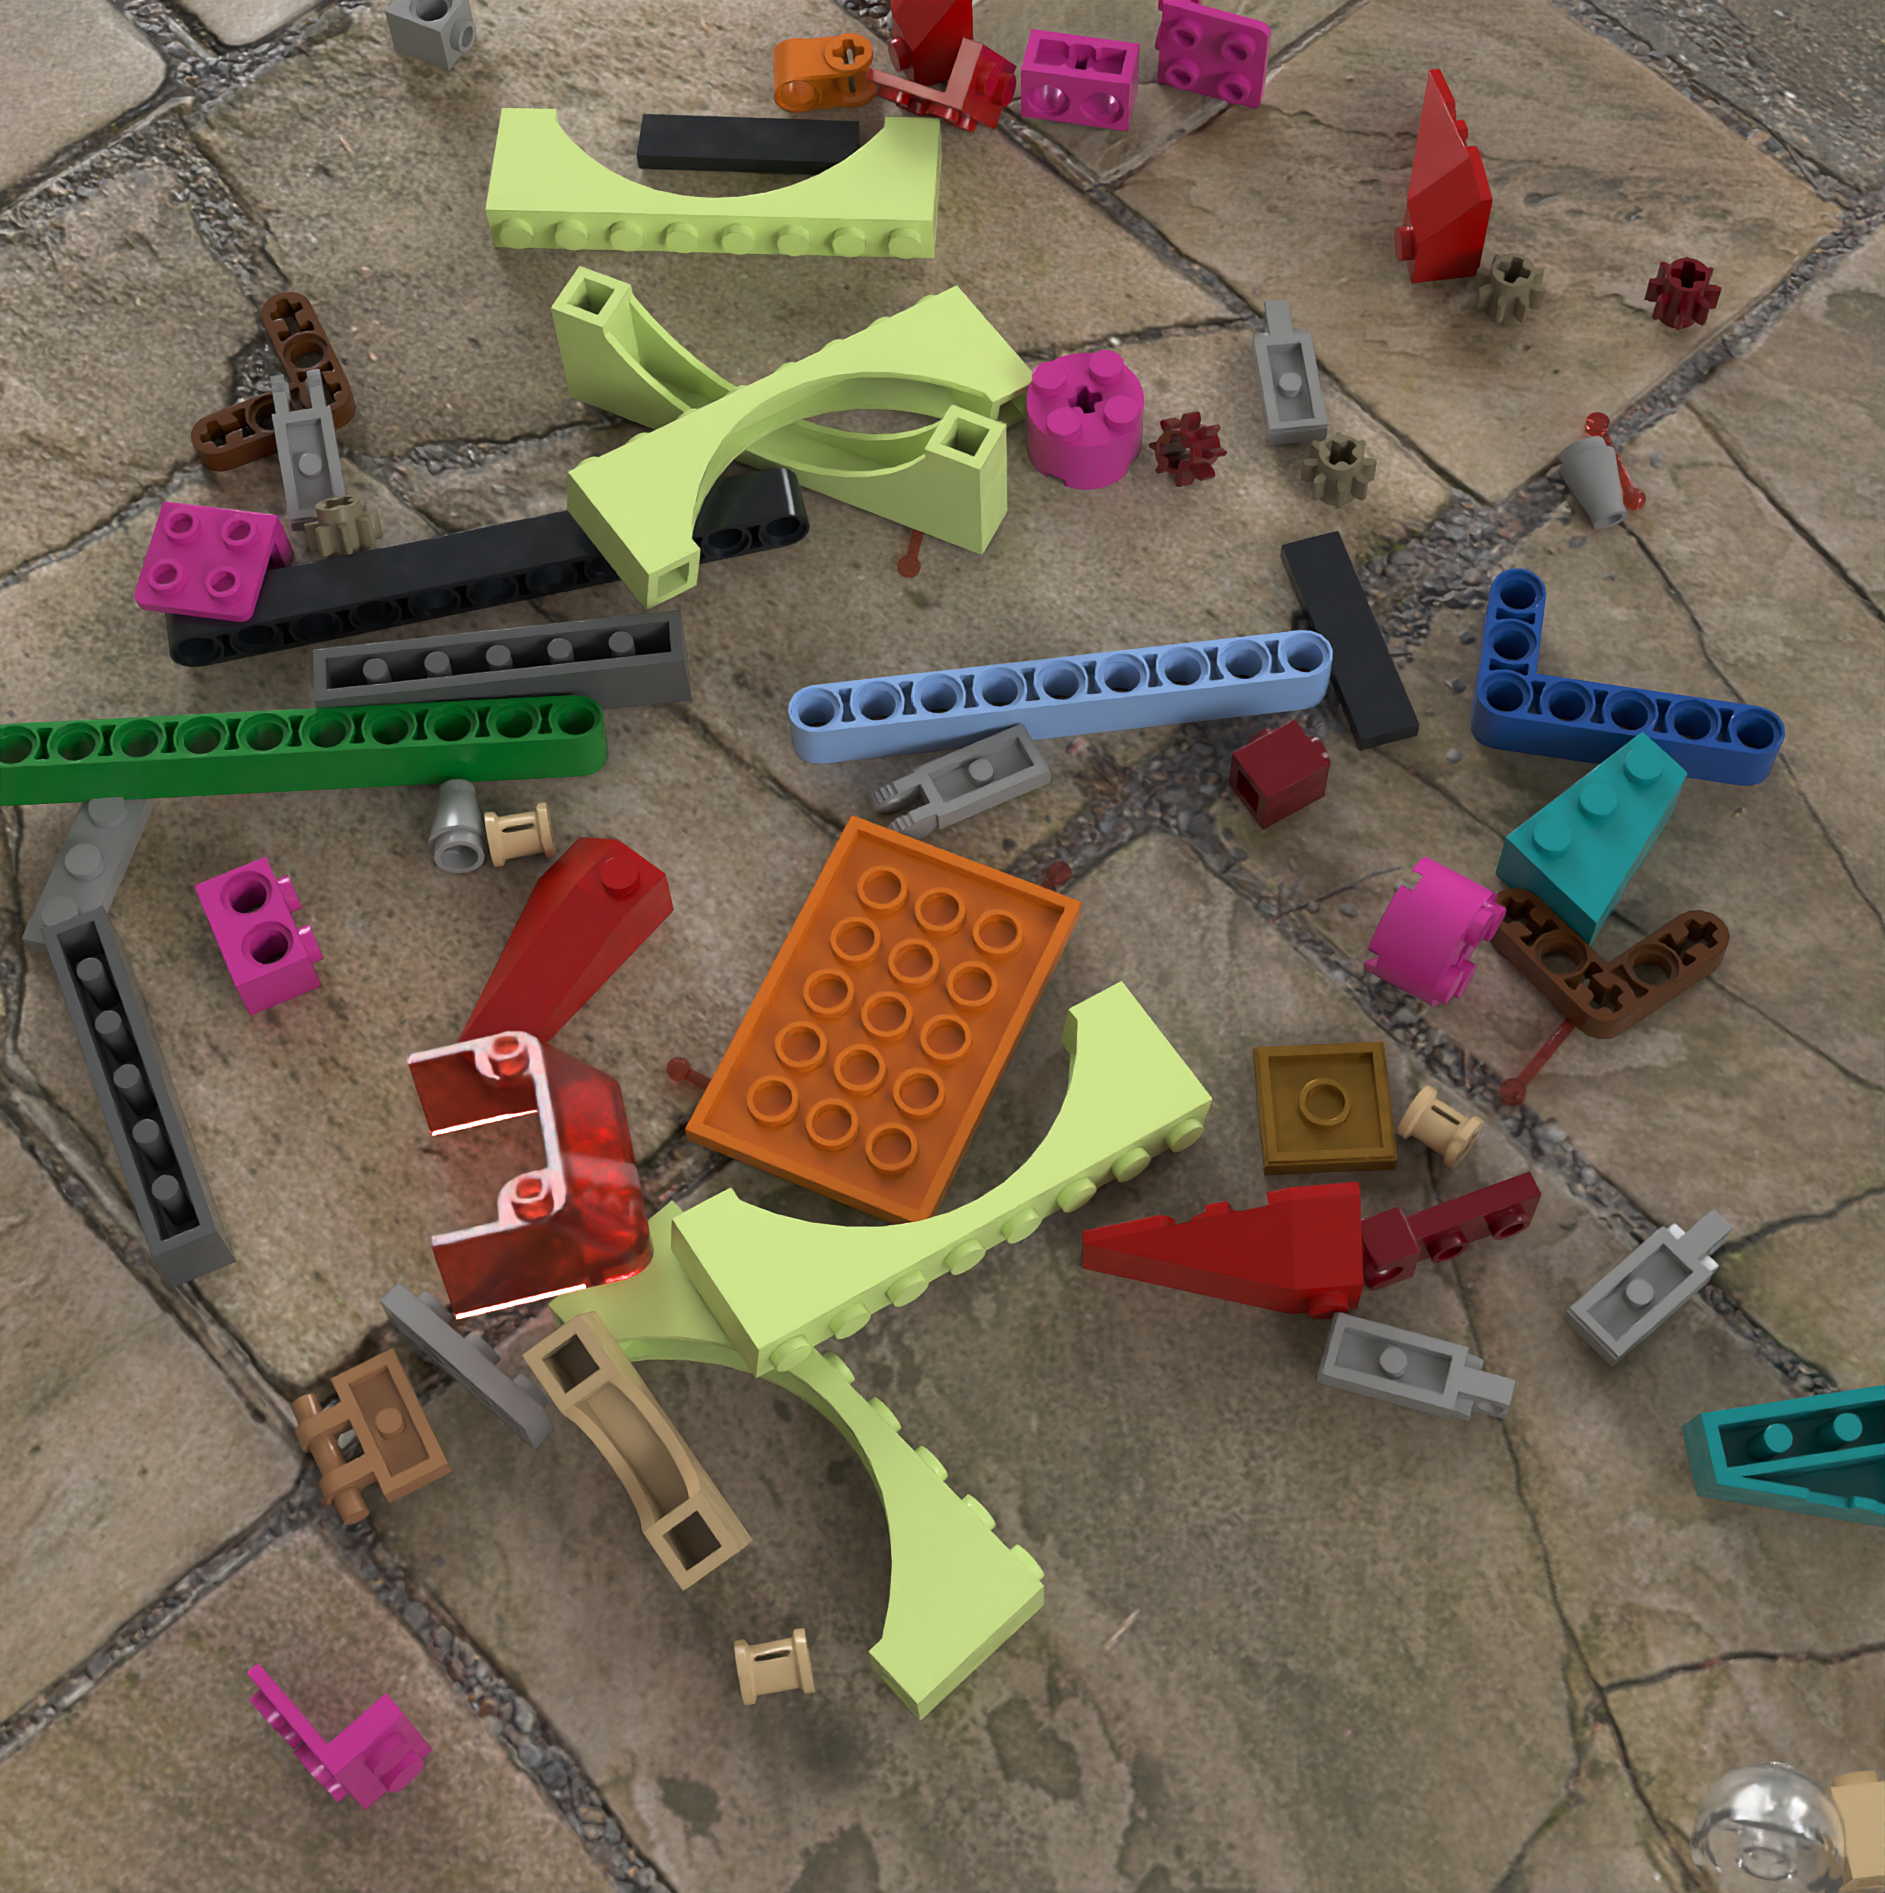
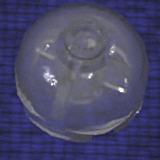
M1772 1761L1734 1768L1721 1775L1708 1788L1694 1819L1690 1849L1693 1862L1701 1871L1703 1860H1705L1711 1867L1720 1872L1718 1880L1720 1887L1730 1893H1812L1825 1889V1893H1837L1844 1883L1847 1862L1845 1823L1836 1801L1820 1784L1789 1764Z

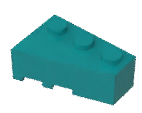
M1641 732L1506 836L1495 874L1509 888L1525 889L1540 897L1571 929L1592 947L1595 938L1609 915L1613 913L1636 870H1639L1674 812L1688 772L1644 732Z
M1885 1385L1700 1413L1681 1427L1697 1496L1885 1528Z

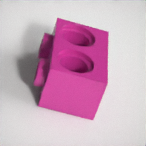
M1031 29L1021 67V117L1128 131L1138 92L1140 44Z
M266 856L194 885L234 985L250 1016L322 986L313 966V963L324 959L309 924L297 928L291 914L303 909L288 874L276 879ZM263 904L261 908L254 912L244 913L253 905ZM285 954L275 963L264 964L273 955Z

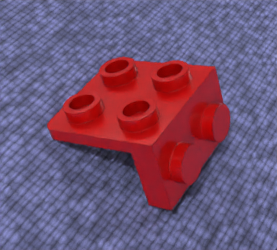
M963 38L945 92L873 68L868 69L865 79L879 86L878 97L896 103L895 106L923 117H926L928 113L943 119V122L950 126L974 133L977 124L995 130L1002 108L1007 107L1014 96L1017 84L1014 73L1017 66L986 45Z

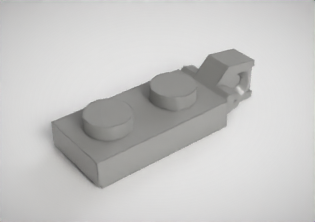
M1287 299L1265 301V317L1262 319L1264 333L1253 334L1252 354L1268 446L1312 442L1313 440L1323 441L1327 437L1328 423L1311 332H1306L1305 329L1293 330Z
M1714 1208L1686 1233L1676 1223L1667 1229L1662 1226L1566 1311L1563 1319L1613 1368L1709 1282L1711 1276L1719 1267L1710 1256L1728 1240L1726 1236L1733 1230V1226Z
M1341 1312L1334 1313L1317 1376V1383L1447 1419L1453 1417L1469 1421L1471 1411L1506 1419L1511 1406L1516 1380L1481 1371L1484 1360L1468 1354L1469 1347Z

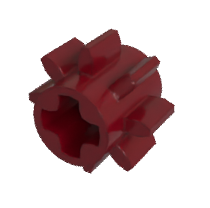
M1690 257L1677 259L1671 264L1664 261L1661 262L1657 277L1649 279L1644 299L1656 303L1652 318L1654 320L1659 319L1666 326L1676 330L1690 327L1695 322L1701 326L1705 325L1709 310L1715 309L1722 288L1710 284L1714 269L1712 267L1707 268L1702 262Z
M1199 411L1183 413L1181 420L1176 417L1163 419L1160 421V425L1164 433L1157 441L1149 443V447L1155 450V457L1159 464L1155 470L1156 473L1168 472L1175 474L1176 487L1191 485L1195 478L1199 481L1213 479L1216 475L1211 465L1216 462L1218 457L1227 454V451L1221 448L1220 439L1217 435L1221 428L1220 425L1207 426L1200 424L1201 415Z

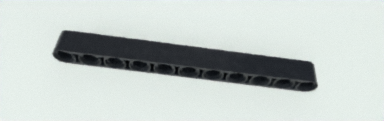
M771 468L717 479L703 502L692 535V539L701 549L699 564L786 547L802 540L808 534L810 524L796 474L789 469ZM564 510L266 571L254 613L245 622L165 613L171 659L182 666L203 667L621 581L622 579L569 511Z

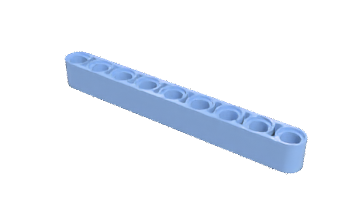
M1297 630L812 685L799 690L789 702L788 715L792 744L795 753L802 760L812 764H827L964 748L1019 724H1024L1032 740L1303 710L1314 707L1323 701L1328 690L1333 650L1329 641L1321 634L1313 631ZM1296 668H1306L1311 671L1300 672ZM1235 675H1246L1251 678L1240 679L1235 677ZM1174 682H1187L1190 685L1180 686L1174 684ZM1117 688H1124L1130 691L1121 693L1115 692L1113 690ZM1056 695H1066L1070 698L1061 700L1054 699L1052 697ZM996 702H1006L1009 705L1001 707L993 706L991 704ZM935 709L949 710L948 712H944L941 714L930 712L931 710ZM877 715L887 716V717H888V718L883 719V720H871V719H869V718L874 717V716H877ZM816 722L827 723L821 727H809L810 724Z

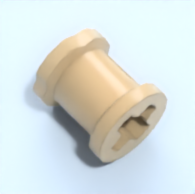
M547 802L537 803L535 810L498 817L494 811L484 813L486 834L495 868L505 866L507 859L544 853L547 858L557 857L555 837Z
M1427 1085L1419 1092L1406 1110L1397 1127L1396 1134L1404 1139L1413 1136L1443 1156V1164L1452 1170L1467 1155L1478 1138L1485 1121L1477 1116L1468 1119L1437 1098L1438 1091Z
M805 1628L794 1629L791 1638L749 1645L745 1639L734 1641L736 1666L744 1706L755 1704L757 1696L800 1688L804 1694L815 1693Z

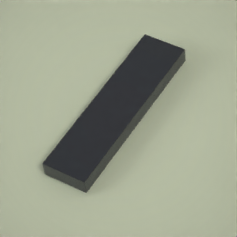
M643 114L637 149V161L639 169L818 175L859 150L860 126L859 121Z
M1335 531L1283 544L1281 546L1280 558L1309 629L1327 639L1333 650L1329 678L1359 751L1417 736L1420 724L1339 532Z

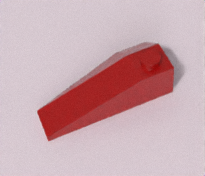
M890 0L893 39L888 40L887 46L895 70L897 72L904 71L909 81L927 87L949 80L963 38L973 41L972 0Z
M1432 69L1428 73L1403 227H1396L1394 234L1397 260L1399 262L1406 261L1411 284L1476 276L1477 270L1480 268L1493 202L1481 154L1477 146L1467 147L1468 127L1464 119L1456 120L1455 99L1440 69Z
M579 837L538 879L455 1046L457 1052L505 1088L674 911L666 874L618 839Z
M1359 1182L1289 1187L1267 1192L1268 1205L1242 1211L1231 1209V1205L1227 1201L1205 1205V1212L1194 1216L1189 1222L1179 1224L1170 1216L1156 1215L1082 1231L1081 1245L1082 1269L1287 1314L1308 1313V1316L1313 1319H1333L1335 1312L1346 1314L1349 1309L1358 1308L1364 1285Z

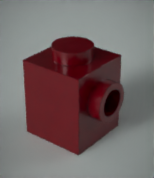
M1294 719L1277 729L1269 727L1259 731L1248 740L1244 747L1232 752L1229 786L1262 830L1325 796L1331 765L1330 758L1322 742L1315 736L1308 737Z

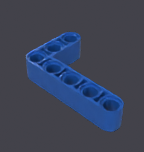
M1522 568L1503 571L1494 579L1483 620L1470 715V730L1475 739L1481 744L1494 749L1601 764L1641 732H1644L1688 772L1686 778L1740 786H1753L1763 782L1769 776L1785 737L1783 722L1771 710L1747 704L1536 674L1546 601L1545 585L1536 574ZM1501 656H1507V657L1513 658V659H1515V660H1508V659L1502 658ZM1493 707H1502L1510 712H1502ZM1555 716H1563L1571 721H1564ZM1617 725H1624L1630 727L1632 730H1625ZM1680 734H1685V735L1691 736V737H1693L1695 740H1690V739L1684 738V737L1681 736ZM1744 744L1753 745V746L1756 747L1757 749L1749 748V747L1745 746Z

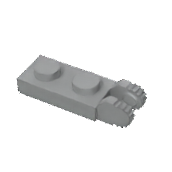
M320 369L306 372L307 378L305 383L312 408L298 411L290 410L289 402L291 401L289 385L285 381L284 376H270L276 414H272L292 531L305 530L304 524L313 522L312 516L317 514L315 505L318 502L331 497L346 495L333 415L330 406L326 404Z
M1019 724L912 769V774L895 780L890 785L879 788L871 796L872 800L870 802L877 815L888 816L896 811H902L911 807L921 796L925 803L924 806L912 810L906 815H901L899 818H895L893 822H890V826L887 827L890 830L921 840L927 837L936 827L940 830L1051 783V771L1024 724Z

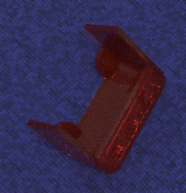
M519 1031L502 1032L496 1035L407 1055L408 1066L431 1136L539 1112L548 1168L519 1175L502 1188L497 1199L500 1221L430 1237L431 1247L456 1320L628 1279L639 1274L649 1265L653 1258L654 1246L626 1107L620 1084L612 1075L528 1033Z

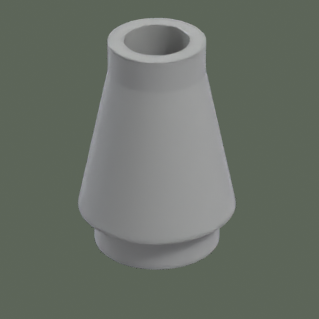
M1599 436L1584 438L1566 447L1559 455L1562 464L1559 468V474L1590 517L1593 527L1595 529H1606L1622 522L1628 513L1623 503L1615 449L1611 446H1606L1604 439Z
M463 779L448 780L438 790L439 801L427 847L438 867L452 873H466L480 867L490 850L486 827L476 800L475 786Z

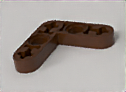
M289 291L270 297L263 305L261 316L268 338L290 382L288 384L291 401L289 402L290 410L298 411L312 408L311 399L308 398L306 389V372L320 369L323 385L326 384L327 390L334 403L327 406L331 408L335 430L348 424L356 411L355 400L350 384L310 301L298 292ZM292 316L300 329V333H296L291 336L283 320ZM314 352L323 355L322 360L313 367L299 368L294 365L297 358L305 353ZM272 391L209 414L194 425L191 432L192 444L199 461L205 468L211 471L224 472L278 452L274 430H266L259 427L265 417L276 413ZM248 426L252 436L245 438L242 428ZM224 437L227 444L216 447L213 441Z
M1508 888L1497 893L1496 903L1507 909L1505 915L1509 918L1516 920L1524 917L1527 919L1526 926L1518 920L1508 924L1503 919L1490 941L1580 1031L1593 1038L1611 1039L1621 1035L1714 972L1722 963L1730 935L1728 927L1722 919L1713 913L1703 910H1691L1680 914L1606 963L1540 897L1525 889ZM1687 937L1693 942H1698L1702 939L1709 942L1708 948L1704 944L1698 943L1686 950L1682 961L1678 956L1684 949ZM1530 939L1534 941L1531 947L1528 946ZM1559 952L1570 957L1576 964V968L1568 973L1553 972L1544 965L1542 957L1549 953ZM1641 964L1656 965L1665 972L1668 980L1659 985L1647 984L1638 979L1633 969ZM1586 979L1590 980L1588 987L1584 984ZM1594 1000L1599 1005L1610 1002L1615 1005L1614 1011L1612 1012L1607 1007L1596 1011L1591 1007L1592 1001Z

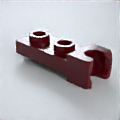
M1531 1172L1523 1173L1404 1217L1400 1207H1395L1362 1219L1363 1278L1369 1290H1379L1413 1277L1417 1262L1431 1258L1433 1263L1445 1262L1466 1251L1471 1242L1492 1235L1494 1240H1504L1524 1231L1530 1225L1542 1195Z

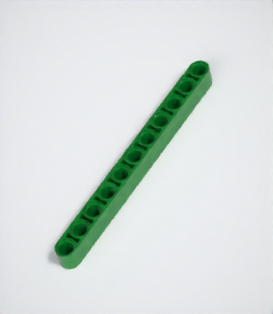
M580 695L0 724V806L89 802L91 799L113 797L135 800L443 784L452 779L483 782L580 777L591 775L600 770L607 762L609 752L602 707L594 699Z

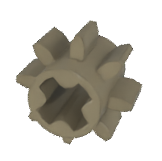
M1508 253L1501 256L1495 254L1491 270L1487 268H1478L1474 284V289L1478 291L1475 308L1477 310L1485 309L1486 314L1497 324H1512L1518 321L1521 324L1525 323L1529 308L1534 310H1541L1546 292V289L1541 286L1544 269L1535 268L1532 261L1524 254Z
M1336 432L1335 435L1326 438L1322 443L1316 440L1311 442L1309 459L1303 460L1301 481L1313 482L1311 496L1313 501L1320 499L1326 504L1342 508V505L1351 502L1355 497L1362 501L1366 499L1368 482L1374 480L1377 460L1364 458L1366 441H1357L1351 436Z
M355 495L335 496L318 502L315 505L317 514L312 516L313 522L304 524L310 552L320 551L321 557L327 556V559L371 550V547L376 546L375 539L383 537L377 509L367 511L366 505H361L359 497Z

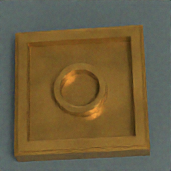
M1384 1041L1254 1047L1253 1067L1264 1175L1395 1170L1398 1159Z

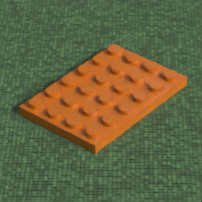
M851 815L685 1128L687 1140L894 1225L935 1217L1081 916L1082 902Z

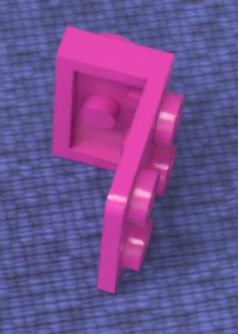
M1159 0L1158 10L1162 11V20L1155 42V49L1159 50L1157 82L1180 90L1218 98L1231 104L1257 108L1264 96L1271 28L1269 25L1259 20L1201 5L1202 0Z
M163 501L134 592V598L138 606L147 611L245 622L254 613L266 570L270 571L291 566L294 551L278 515Z
M259 1663L246 1672L259 1687V1690L249 1698L250 1702L273 1729L279 1732L293 1749H296L293 1753L337 1802L350 1793L366 1810L387 1790L390 1793H395L407 1786L422 1770L424 1766L422 1759L432 1751V1748L387 1693L328 1743Z

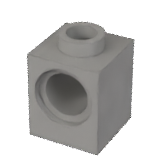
M393 0L385 10L395 51L448 71L462 53L467 52L474 43L476 25L473 22L469 0Z

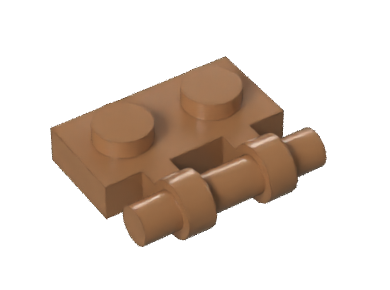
M394 1348L331 1378L341 1400L340 1403L323 1410L315 1394H306L297 1398L291 1404V1409L298 1422V1426L295 1429L298 1442L302 1451L312 1453L322 1475L318 1483L326 1504L336 1506L344 1525L355 1524L368 1516L369 1510L361 1492L366 1486L378 1481L384 1496L390 1504L453 1472ZM354 1429L365 1454L347 1463L337 1440L341 1434Z

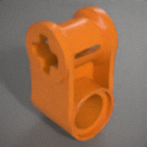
M845 33L838 36L819 38H791L777 44L772 55L774 100L777 106L791 113H804L818 109L857 108L872 101L877 93L878 86L865 79L873 60V49L870 41L857 33ZM847 49L852 50L854 61L852 64L848 63ZM850 77L854 78L855 92L850 91L848 80Z

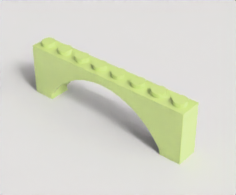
M502 108L485 208L494 247L514 249L548 248L621 250L625 252L732 253L737 255H822L850 258L857 256L898 257L901 259L934 258L942 160L940 118L885 117L884 128L868 143L842 162L814 177L766 193L740 197L706 198L683 196L655 190L632 182L608 170L588 156L568 137L559 125L556 109Z
M579 266L551 307L570 397L656 430L675 421L687 410L700 409L725 397L729 391L736 387L720 377L681 346L636 299L632 292V286L628 283ZM952 404L943 419L917 430L895 434L847 432L801 419L776 429L757 440L734 459L759 470L771 468L789 469L796 474L799 485L980 555H983L1008 511L1006 424Z
M956 285L938 295H927L920 299L913 307L892 317H881L874 321L867 329L844 340H833L825 345L821 351L796 363H785L776 369L773 374L748 386H737L729 391L725 397L700 409L687 410L675 421L650 433L637 434L625 445L600 457L585 459L575 469L568 472L566 509L647 611L697 585L701 549L692 539V535L703 502L721 473L739 454L757 440L776 429L798 420L829 412L854 409H887L914 412L943 419L951 404L1006 424V428L1026 418L1027 391L1032 381L1033 372Z
M1122 981L1068 1009L1060 1041L1069 1053L1068 1088L1061 1111L1048 1135L1028 1161L1005 1182L979 1199L949 1213L917 1222L880 1227H845L812 1223L772 1213L740 1201L733 1189L729 1188L672 1218L671 1251L755 1378L774 1368L778 1372L792 1369L804 1361L811 1353L812 1347L833 1335L837 1339H844L853 1335L864 1327L870 1320L871 1314L891 1303L896 1307H900L912 1302L927 1289L929 1282L948 1271L953 1275H958L971 1269L984 1257L986 1250L1004 1240L1012 1244L1025 1239L1039 1227L1042 1219L1060 1209L1065 1213L1077 1210L1095 1195L1099 1187L1116 1178L1119 1182H1126L1140 1174L1149 1165L1153 1157L1169 1148L1172 1152H1180L1191 1146L1201 1137L1205 1130L1203 1125L1212 1102V1097Z
M673 1200L548 1304L557 1329L580 1313L596 1311L630 1362L642 1360H690L719 1364L752 1374L671 1251L672 1218L683 1213ZM812 1347L809 1356L792 1369L778 1372L774 1368L760 1377L787 1389L814 1407L832 1423L855 1450L874 1483L889 1529L892 1569L890 1599L883 1636L869 1650L872 1670L921 1721L1044 1606V1585L1040 1580L1045 1575L1038 1563L1025 1549L1016 1544L1009 1550L991 1531L996 1527L995 1521L973 1496L968 1494L961 1500L944 1482L948 1478L945 1468L927 1448L920 1445L914 1451L897 1434L901 1429V1425L882 1401L873 1397L867 1403L851 1386L855 1381L852 1372L833 1351L827 1350L821 1355Z

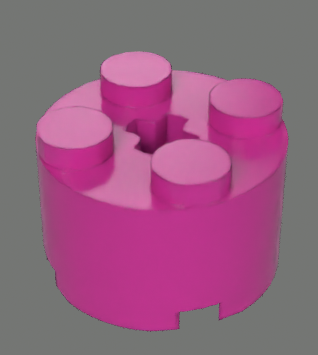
M1100 350L1095 353L1070 354L1053 361L1043 362L1034 369L1026 398L1027 451L1034 467L1047 478L1048 473L1055 477L1063 479L1064 486L1078 490L1098 489L1119 481L1128 473V466L1135 460L1136 456L1138 459L1142 449L1144 393L1138 378L1124 365V360L1118 353L1111 350Z
M1426 856L1412 869V871L1423 876L1415 888L1411 890L1401 885L1384 912L1368 947V950L1378 955V957L1365 961L1364 970L1435 1007L1440 1002L1446 1005L1452 996L1459 999L1465 992L1477 969V965L1469 961L1470 957L1482 940L1489 942L1493 938L1504 919L1507 909L1496 903L1497 894Z

